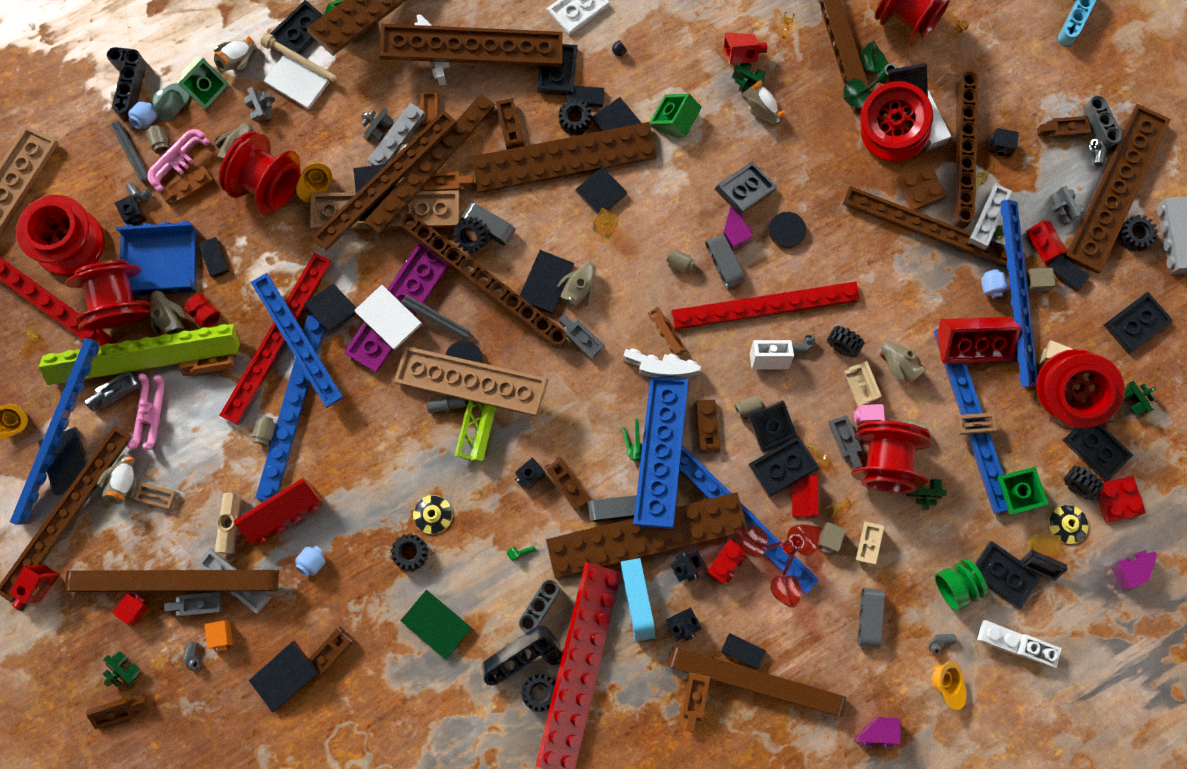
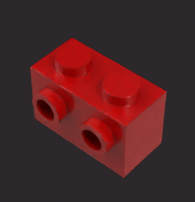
M729 539L705 574L720 585L725 581L729 583L735 574L732 572L735 566L740 567L746 559L744 556L746 550Z

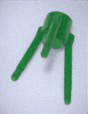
M636 418L635 444H632V448L626 429L622 427L627 456H630V460H641L642 443H640L639 419Z

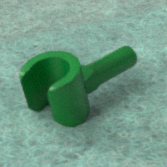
M514 546L507 550L506 554L511 560H516L523 554L535 551V547L532 546L518 551Z

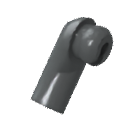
M1093 139L1090 141V149L1096 156L1094 164L1096 166H1103L1107 149L1100 140Z
M129 182L126 184L127 191L135 199L144 202L150 200L152 196L150 190L143 189L141 192L134 183Z
M807 334L800 344L792 343L793 353H807L815 345V337L812 334Z
M955 634L935 635L929 643V651L934 655L941 654L940 650L945 644H956Z
M189 640L183 655V661L189 670L195 671L200 667V661L195 654L199 643Z

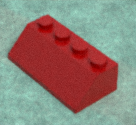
M1011 317L940 319L937 340L941 361L943 364L1012 361L1021 326Z
M302 478L233 522L250 544L261 546L269 541L268 538L272 535L283 533L288 525H294L303 520V516L307 513L312 514L318 511L323 502L313 485Z

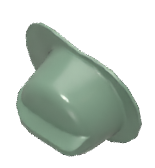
M172 83L154 94L153 106L156 109L155 112L158 119L170 120L174 118L188 102L190 95L177 83Z

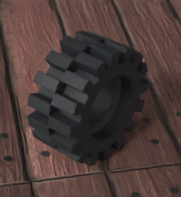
M574 99V102L567 100L568 104L564 102L562 104L563 107L559 109V124H561V128L566 133L570 131V135H573L574 132H576V135H580L579 131L584 133L585 128L588 130L589 124L591 125V109L586 102L583 104V100L577 102V99ZM572 112H578L582 115V119L578 122H572L568 119V115Z
M1134 215L1125 221L1119 232L1121 236L1118 237L1119 240H1123L1121 244L1123 246L1127 244L1126 248L1128 250L1132 247V251L1137 249L1142 251L1154 243L1158 236L1156 235L1158 229H1154L1157 226L1155 223H1150L1153 221L1151 218L1146 220L1147 216L1145 215L1142 218L1141 215L1136 217ZM1137 227L1142 230L1144 238H1136L1132 233V228Z
M468 217L456 225L453 230L456 233L453 234V237H457L454 242L459 243L457 246L459 249L463 247L462 251L466 252L468 250V253H475L489 242L487 240L490 239V235H486L489 233V229L485 230L487 225L486 223L482 225L483 220H478V217ZM468 228L475 232L476 241L468 238L466 233Z
M835 326L827 338V343L830 347H834L835 351L838 350L840 354L843 353L851 358H856L865 344L859 334L856 335V332L850 331L849 328L845 329L843 326Z
M1074 465L1063 479L1069 489H1072L1075 494L1078 493L1080 497L1084 496L1087 500H1095L1104 488V483L1100 478H1097L1096 474H1092V471H1087L1086 468H1081L1078 465Z
M413 534L401 535L402 537H398L397 541L393 542V548L390 551L395 565L406 571H414V569L421 568L420 566L424 565L425 559L428 558L426 543L420 537ZM407 545H413L417 549L415 558L411 560H406L402 556V550Z
M544 674L531 676L523 684L521 691L523 702L533 711L542 712L549 710L556 682ZM541 684L547 688L548 696L545 700L537 701L533 698L532 690L536 685Z

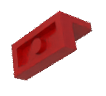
M1041 221L1026 230L1044 263L1067 253L1066 247L1050 221Z
M810 475L808 478H803L791 485L792 517H817L819 515L818 476Z

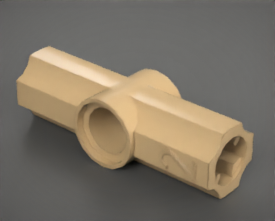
M223 493L221 512L217 519L216 553L234 554L238 528L233 521L239 518L241 494ZM228 519H231V526L226 528L225 522Z

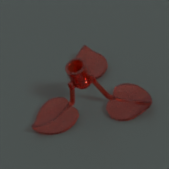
M747 525L748 531H746V526L738 527L736 529L737 542L746 554L752 557H761L764 554V548L770 549L782 545L784 553L790 555L782 576H775L771 581L770 588L773 596L778 601L790 608H794L799 603L801 597V585L795 576H787V571L797 552L803 555H812L817 550L820 527L795 525L789 529L787 540L782 539L780 542L766 545L768 537L762 528L755 525Z

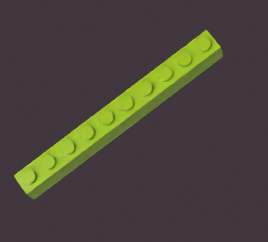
M222 324L218 327L182 331L170 335L163 334L158 337H145L140 340H127L116 344H105L98 346L99 352L96 357H93L91 371L85 379L236 354L239 352L240 340L234 324ZM68 350L62 353H49L42 356L39 369L47 385L68 381L80 350Z

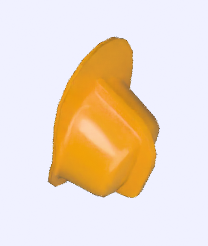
M319 162L312 163L303 170L296 186L297 195L302 201L311 203V193L327 192L333 178L330 168Z
M13 404L0 407V440L21 432L27 426L28 417L21 407Z
M951 660L944 665L935 666L932 676L934 688L942 693L945 703L950 709L960 710L965 705L967 697L960 665L956 661Z

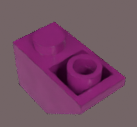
M730 207L723 234L732 251H735L751 242L753 232L750 226L744 223L743 215H739Z
M1144 550L1134 554L1136 558L1132 560L1125 558L1117 561L1118 566L1113 567L1112 570L1122 590L1132 589L1149 581L1157 557L1155 551L1147 553Z
M874 717L855 736V741L861 742V746L873 747V743H881V747L894 748V744H900V718Z

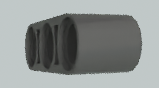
M1099 95L1094 96L1084 107L1083 111L1085 116L1089 118L1090 127L1095 138L1100 140L1107 150H1110L1121 140L1122 133L1105 98Z
M473 202L469 204L461 216V220L468 217H478V220H483L482 225L485 223L487 225L485 230L489 229V233L486 235H490L491 239L502 245L507 244L516 230L510 223Z
M721 234L706 240L707 251L726 289L745 282L744 274L725 235Z
M636 495L588 501L590 522L634 518Z
M554 580L543 582L521 616L519 626L522 631L527 633L536 626H539L557 598L559 586ZM548 584H553L556 587V591L552 595L545 593V587ZM538 601H542L545 604V608L541 612L534 610V604ZM527 618H531L534 621V626L531 629H525L523 626V622Z
M862 589L857 637L858 646L880 648L885 600L884 590Z

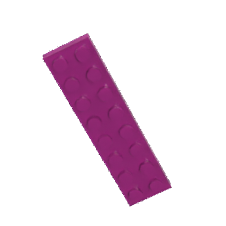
M426 232L423 238H427L429 234ZM418 244L387 290L400 303L408 295L424 304L448 269V266ZM436 244L434 246L438 250L444 247L443 244ZM451 255L449 260L453 261L457 255ZM407 308L414 316L417 315L415 311ZM364 322L344 351V354L377 374L393 349Z

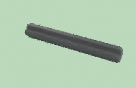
M119 121L112 123L111 127L139 180L142 183L148 182V172L122 124Z
M408 295L403 298L402 304L464 340H467L470 336V330Z

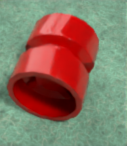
M202 293L191 297L184 306V310L190 317L194 318V321L201 328H210L221 316V312L213 304H210L211 302Z

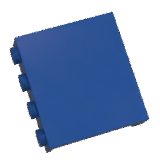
M180 221L174 224L162 222L158 225L144 223L142 226L126 224L123 227H116V230L121 234L120 260L128 261L129 265H137L142 269L137 276L129 279L133 296L151 295L154 291H161L164 294L196 292L197 229L191 222Z

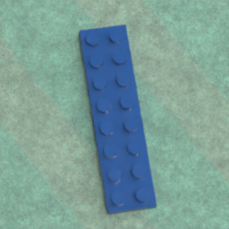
M650 376L633 521L634 526L674 529L689 385L688 378Z

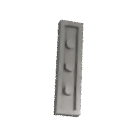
M410 103L369 156L368 162L372 165H380L391 161L426 116L425 111Z
M996 183L994 184L968 240L969 243L986 250L1002 216L1000 212L1001 201L1009 200L1012 193L1011 190Z
M211 548L208 549L197 563L203 570H238ZM264 591L231 592L255 613H259L271 599Z

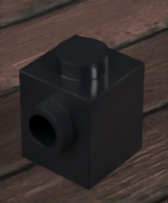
M997 128L989 136V152L995 153L998 156H1012L1017 149L1019 132Z
M132 195L115 202L116 208L125 224L139 226L143 221L147 220L138 201Z
M532 457L515 472L517 476L515 481L521 488L525 486L529 490L546 473Z

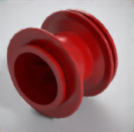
M881 0L874 18L875 20H880V25H885L893 16L914 29L909 39V43L913 44L920 36L922 39H925L932 32L947 10L951 0Z
M902 81L886 83L874 90L865 100L860 114V133L865 147L877 158L890 162L904 161L921 152L930 138L933 124V108L927 95L917 86ZM884 114L888 115L886 118H881ZM896 117H899L901 119L897 120V122L892 121V119H896ZM906 123H911V124H912V127H911V128H907V127L905 126V124H906ZM883 126H888L889 130L882 131L881 128ZM900 131L902 134L900 136H895L894 132Z
M250 131L241 135L227 151L219 171V185L232 198H239L248 192L255 194L256 210L262 215H268L285 206L294 195L301 176L300 158L293 150L285 151L277 157L271 155L269 138L262 133Z
M48 195L35 200L24 209L17 222L16 238L21 250L29 258L38 261L45 270L53 274L74 276V272L77 269L97 263L103 254L105 236L101 225L95 217L85 211L80 203L68 196Z
M125 260L103 261L77 269L74 272L75 275L65 281V285L68 287L83 289L88 311L79 314L74 319L76 323H80L78 325L79 330L97 331L121 327L139 322L151 315L150 310H148L151 304L144 301H134L129 283L130 278L137 276L142 271L141 267L129 265L128 261Z
M1081 349L1065 350L1049 358L1040 369L1036 382L1037 395L1043 408L1050 415L1076 428L1096 427L1110 420L1121 407L1125 393L1124 380L1117 366L1103 356ZM1089 373V377L1084 379L1083 374ZM1075 384H1080V388L1078 390L1073 389ZM1094 384L1095 390L1090 392L1089 387ZM1069 395L1072 396V400L1070 402H1068L1067 396ZM1083 396L1087 397L1085 403H1081V398Z
M869 421L859 424L855 439L869 446L867 467L852 470L851 476L861 481L862 486L876 491L889 493H910L916 491V487L926 485L928 479L926 476L914 472L915 451L931 446L930 432L923 427L898 421Z

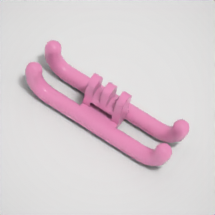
M196 129L187 131L150 168L147 175L148 181L154 186L156 191L160 193L164 191L160 181L172 168L182 175L184 172L179 167L182 166L187 170L189 166L185 161L187 160L190 164L194 163L186 154L197 143H202L205 146L210 144V140L206 138L205 133Z
M140 374L141 392L132 441L128 442L127 447L129 449H136L139 446L143 423L150 424L148 441L143 444V449L151 450L157 438L164 395V380L160 375L154 376L156 394L154 404H151L147 401L149 379L145 374Z

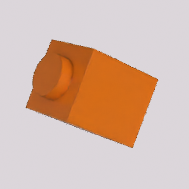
M223 620L204 624L207 649H214V652L227 650V646L233 645L230 621Z

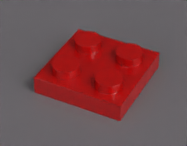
M1134 475L1103 482L1104 488L1097 498L1105 523L1146 513Z

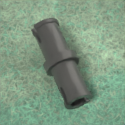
M444 397L442 400L427 402L429 414L441 411L450 412L452 409L467 407L466 400L455 397Z

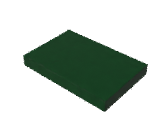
M427 589L400 620L446 660L472 629L470 625Z

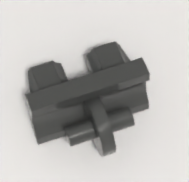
M253 87L248 88L249 94L243 100L247 107L253 108L255 106V110L250 112L251 119L257 123L264 119L269 122L273 120L269 110L273 107L272 103L275 101L273 94H267L266 91H255Z
M383 108L375 119L373 118L376 114L374 110H371L369 114L366 112L361 114V117L364 119L361 125L366 127L368 123L370 124L364 132L363 138L366 140L370 138L378 143L383 133L377 129V126L381 124L388 130L394 121L387 114V109Z
M1067 186L1061 187L1060 190L1051 195L1055 204L1051 210L1053 213L1059 212L1065 225L1071 223L1084 213L1082 206L1076 205L1073 200L1076 196L1074 190L1068 189Z

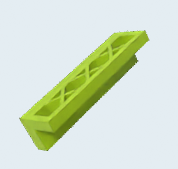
M468 401L455 456L473 462H481L484 459L496 407L485 404L481 405L480 403L473 404L474 402ZM478 406L480 416L474 419L471 411L473 407ZM473 424L476 432L474 436L469 437L467 427ZM467 442L471 447L470 456L461 453L463 445Z

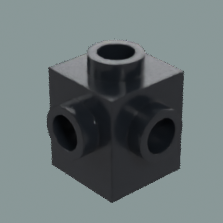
M698 550L690 554L684 552L676 556L677 561L670 564L679 582L686 579L690 582L699 577L697 573L707 568Z
M691 607L666 619L676 642L682 639L687 642L697 637L695 633L702 629Z

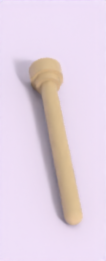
M265 33L262 36L261 46L267 49L274 48L332 82L337 81L336 75L281 45L273 35Z

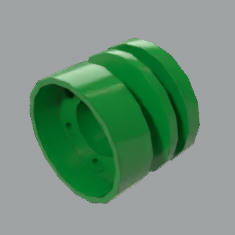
M964 558L960 563L953 564V570L945 568L934 576L938 590L946 603L954 611H960L969 606L970 600L977 602L980 598H984L989 594L988 586L982 573L968 558Z

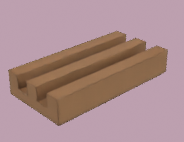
M995 412L955 416L957 421L956 428H958L957 436L998 432ZM991 418L992 420L962 423V420ZM990 425H992V427H993V428H982V429L963 430V427H977V426H990Z
M139 482L133 501L172 511L173 503L175 504L176 501L175 497L179 492ZM145 487L171 495L168 498L142 491V488ZM144 495L155 499L167 501L168 504L164 505L157 502L139 498V496Z

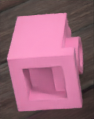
M883 404L860 405L854 411L855 423L885 421Z

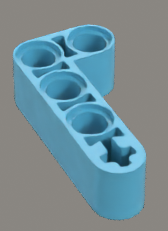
M1096 0L1075 1L1058 35V41L1061 45L1069 46L1080 34Z
M640 558L621 561L635 642L655 639L654 622Z

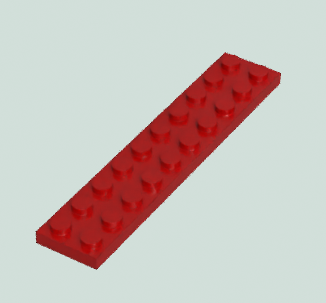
M585 562L535 765L537 767L545 769L576 768L621 572Z

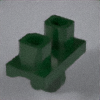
M749 62L741 63L740 65L736 64L734 67L732 78L736 79L735 83L740 85L739 91L743 92L759 80L762 81L763 85L766 72L758 69L754 74L750 72L752 65Z
M1134 380L1126 384L1124 400L1126 401L1134 396L1138 401L1137 404L1130 407L1135 416L1145 412L1147 414L1154 410L1145 396L1151 402L1154 401L1156 398L1152 392L1157 390L1155 386L1149 389L1145 383L1140 385L1144 391L1142 393Z
M941 479L929 480V489H925L923 486L916 487V491L906 493V496L923 497L922 499L916 498V504H922L923 510H929L930 505L937 504L936 499L930 498L947 496V490H943Z
M121 651L112 657L107 655L103 659L106 662L105 665L113 672L110 673L108 670L103 672V675L106 677L104 681L106 687L113 684L118 688L122 684L118 678L130 689L136 685L135 680L141 674V670L135 664H132L126 670L122 669L121 666L128 661V658Z

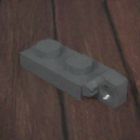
M565 314L559 318V323L564 327L563 330L566 332V336L591 361L605 348V345L579 320L573 319L571 321Z
M132 371L124 372L97 388L94 396L85 400V403L90 410L95 411L117 401L139 388L140 385Z
M848 416L829 421V427L844 461H849L852 470L862 467L859 457H862V449L859 442L855 439V432Z
M222 592L181 595L176 597V602L164 603V608L167 612L176 611V616L223 612Z

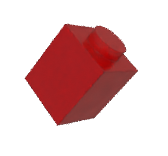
M127 593L112 614L127 625L135 626L150 605L145 603L146 598L142 595Z

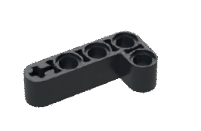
M112 47L107 51V59L114 68L120 70L112 109L121 120L129 121L128 112L138 103L147 63L139 51L135 49Z
M536 626L482 663L484 682L490 686L497 685L539 656H542L550 665L560 664L563 655L560 642L546 626Z

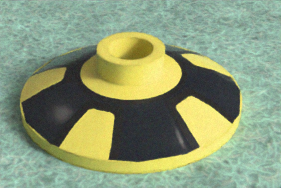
M426 496L416 504L413 511V519L416 526L422 532L438 534L450 525L452 508L440 496ZM431 510L435 511L434 517H429L428 515Z
M1062 505L1055 508L1049 516L1048 525L1050 532L1058 541L1065 544H1075L1083 540L1087 535L1089 528L1088 520L1079 508L1072 505ZM1069 520H1072V521H1073V523H1074V526H1073V527H1071V526L1069 525V523H1068Z

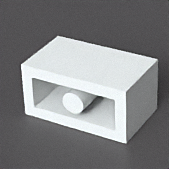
M753 340L750 350L752 369H790L794 357L791 340Z

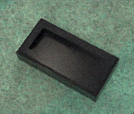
M574 86L573 94L568 93L567 100H571V102H574V99H577V102L583 100V104L586 102L588 106L603 107L604 88Z
M216 237L198 243L211 278L229 272L221 246Z
M1062 255L1057 256L1048 267L1053 268V274L1077 292L1090 277V275Z
M1031 550L1020 560V566L1055 581L1067 571V564L1034 550Z
M729 633L721 652L758 669L766 650Z

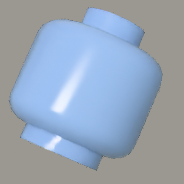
M138 102L128 112L129 122L137 129H147L157 119L155 107L150 103Z
M999 270L988 271L981 278L984 295L991 296L992 299L1003 297V293L1009 289L1006 275Z
M316 546L314 548L305 547L295 559V568L306 577L309 575L315 576L325 564L324 552Z

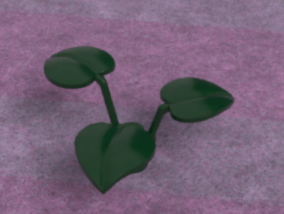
M875 41L867 44L860 52L859 57L863 70L872 71L873 74L878 73V79L867 88L863 81L851 79L843 88L844 100L853 107L862 108L865 100L870 95L868 90L878 82L881 84L889 83L888 70L897 68L894 64H887L884 54L878 48Z

